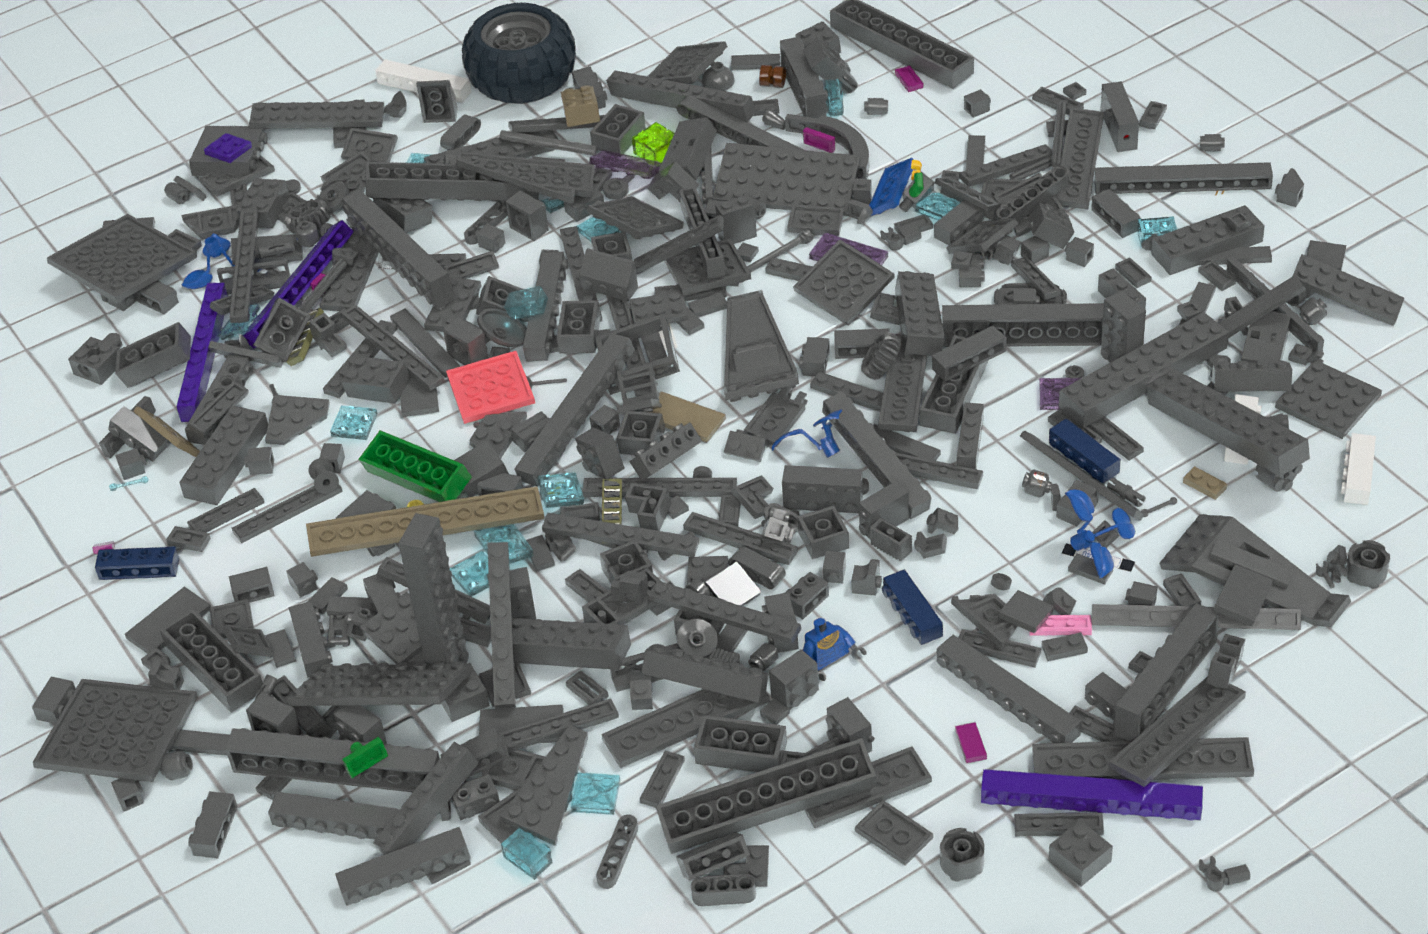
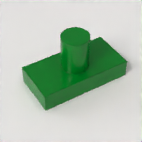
M377 737L364 746L360 742L353 743L350 747L352 753L343 758L342 761L348 775L354 778L388 757L383 741Z

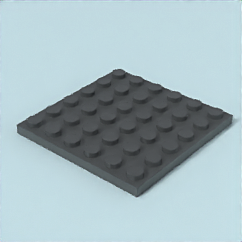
M126 214L48 256L47 263L113 302L118 303L196 259L197 252L130 214Z
M81 679L33 760V766L38 769L153 782L162 766L164 756L169 753L198 698L197 691Z

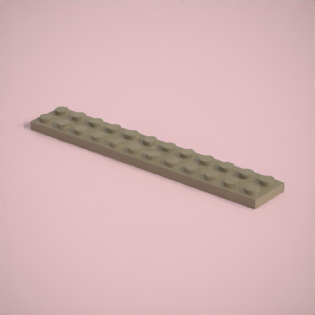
M530 487L306 523L310 555L313 557L399 543L415 513L439 518L440 525L443 528V535L541 520L544 519V511L538 487Z

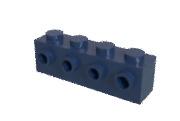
M1064 419L1049 429V444L1102 484L1120 473L1121 459L1069 420Z
M175 546L98 550L95 570L99 580L176 577L180 559Z
M903 569L883 577L882 593L885 598H889L894 611H898L903 624L910 628L912 637L914 639L917 638L921 645L943 637V622L906 570Z

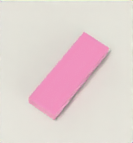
M1050 615L1035 634L1030 631L1029 633L1030 635H1071L1076 633L1092 635L1091 615Z

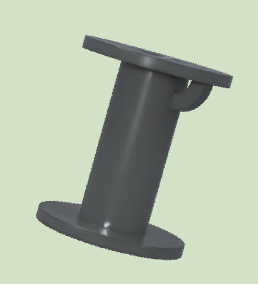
M319 458L309 465L308 472L310 477L314 479V486L318 492L328 494L338 487L339 479L333 472V466L329 460Z

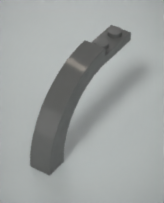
M792 114L786 115V131L803 134V130L808 127L835 137V142L843 146L850 155H859L860 164L856 179H867L869 174V150L865 139L855 128L841 120L821 115L819 119Z

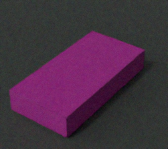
M910 65L895 70L896 77L908 92L924 88L923 82Z
M808 127L803 130L804 144L829 153L835 151V137Z
M976 722L955 726V732L966 763L986 760L987 753Z

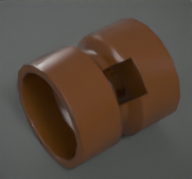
M762 64L759 73L760 86L770 87L772 84L773 87L783 88L786 81V67L775 66L773 68L771 65Z

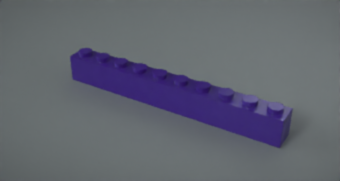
M343 220L335 223L327 230L243 333V336L253 349L256 348L254 346L255 340L275 300L281 298L295 306L311 286L310 283L332 260V250L341 248L354 231Z
M214 282L207 283L191 345L190 360L187 362L176 406L181 422L190 421L207 391L215 353L208 346L210 341H219L224 315L210 308V302L228 297L225 283Z
M983 769L981 803L1010 805L1013 807L1024 806L1055 810H1075L1078 812L1139 815L1143 817H1164L1167 819L1201 820L1203 786L1149 782L1143 787L1131 780Z

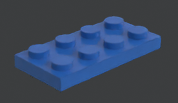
M912 157L884 169L869 205L873 211L871 216L881 214L888 209H894L900 204V199L913 172L911 163L914 159Z

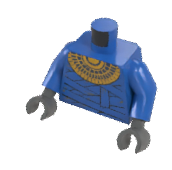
M824 618L814 620V629L807 632L804 636L803 651L817 663L818 671L849 653V648L852 650L851 655L854 659L860 660L857 655L858 650L863 655L867 654L864 648L855 645L856 641L845 629L825 621ZM818 672L820 681H825V673Z

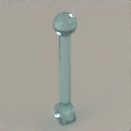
M143 476L141 479L117 485L112 483L109 485L110 491H116L120 487L141 482L147 483L149 479L147 476Z

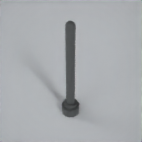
M805 228L799 232L797 238L747 266L750 273L768 263L772 257L776 258L799 244H808L813 241L811 231Z

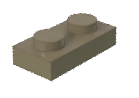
M1195 466L1183 477L1184 484L1214 500L1227 489V483Z

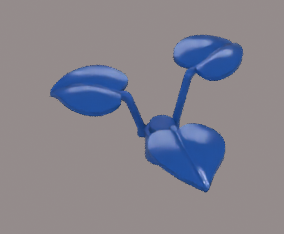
M215 233L211 237L206 238L202 252L207 257V270H195L189 273L181 285L189 289H198L210 283L213 279L212 274H209L210 257H218L223 253L229 263L235 266L226 253L231 247L229 240L219 237Z
M842 409L822 417L813 424L816 427L822 423L823 427L821 429H824L826 437L820 440L821 444L816 442L803 429H796L780 436L774 442L771 448L772 451L784 438L803 434L817 446L818 450L822 449L827 458L838 453L840 449L831 431L833 425L830 421L827 422V420L839 419Z
M1076 489L1069 490L1065 494L1070 499L1078 517L1086 521L1077 530L1078 534L1070 538L1071 545L1076 551L1090 547L1100 579L1112 571L1114 562L1106 547H1101L1100 543L1093 542L1095 537L1118 528L1122 538L1131 539L1135 536V527L1131 523L1128 514L1123 509L1116 508L1112 512L1115 525L1095 534L1090 530H1084L1093 519L1091 514L1095 511L1094 505L1085 492Z

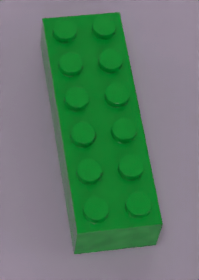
M379 430L358 459L367 472L437 502L456 500L472 478L463 464Z

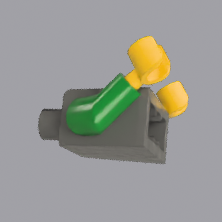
M912 160L911 169H913L911 180L913 181L903 192L904 200L899 205L904 212H907L911 207L917 209L934 191V181L921 171L922 164L919 160Z

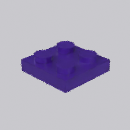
M226 133L206 147L204 152L205 155L232 163L252 148L251 141Z

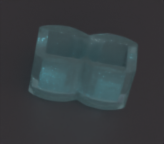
M839 79L826 80L825 90L828 94V100H826L829 109L828 114L830 116L843 115L844 100L841 82Z

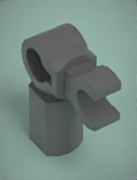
M891 227L888 228V233L880 231L881 239L887 241L891 250H900L903 244H910L922 237L917 227L901 232V234H896Z
M1213 856L1210 857V864H1204L1203 860L1199 859V869L1204 873L1207 887L1212 891L1222 890L1225 884L1229 886L1250 880V871L1246 864L1225 869L1222 872L1216 867V860Z

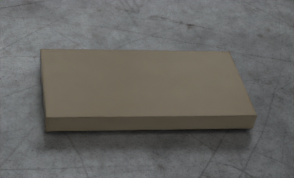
M662 391L659 393V401L662 407L649 412L662 414L665 428L671 430L680 423L686 425L691 422L701 440L706 443L726 420V414Z
M139 406L134 409V413L177 448L194 457L198 456L200 450L161 418Z

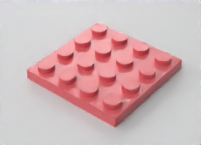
M517 351L446 371L464 424L483 419L485 415L500 414L535 403Z

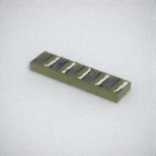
M320 307L308 313L311 316L287 360L290 366L304 360L313 339L310 331V321L324 313Z
M602 479V522L622 525V479Z

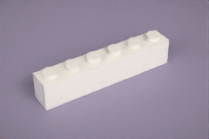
M384 60L375 70L378 84L418 93L416 81L450 80L456 102L463 103L472 92L468 78L390 60Z

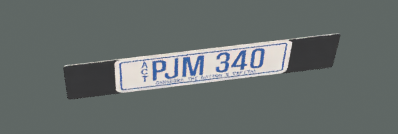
M1066 543L1062 554L1075 557L1076 553L1093 559L1090 549L1083 548L1080 551H1076L1071 544ZM1111 555L1114 568L1132 571L1135 561Z

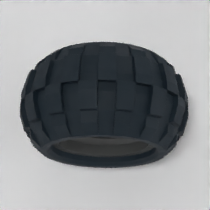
M510 3L487 11L473 22L468 33L465 34L462 45L463 67L475 89L477 88L482 94L493 100L513 104L534 102L559 90L568 80L570 73H572L576 59L575 38L566 21L558 14L552 12L551 9L532 3Z

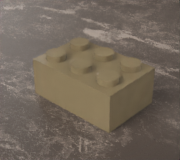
M586 85L575 90L568 88L561 92L567 127L600 122L593 86Z

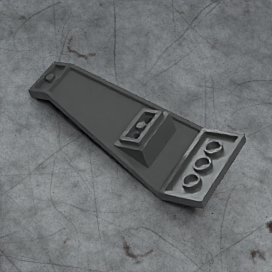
M759 290L728 297L724 377L726 401H739L741 397L745 396L753 398L759 396V393L767 392V394L775 393L778 389L784 387L786 390L795 388L799 384L797 369L765 300L763 291Z
M1200 514L1159 563L1162 570L1195 572L1225 585L1233 567L1209 558L1218 539L1294 570L1287 589L1272 583L1264 604L1273 608L1301 609V620L1314 626L1332 627L1351 603L1349 595L1332 594L1231 516Z

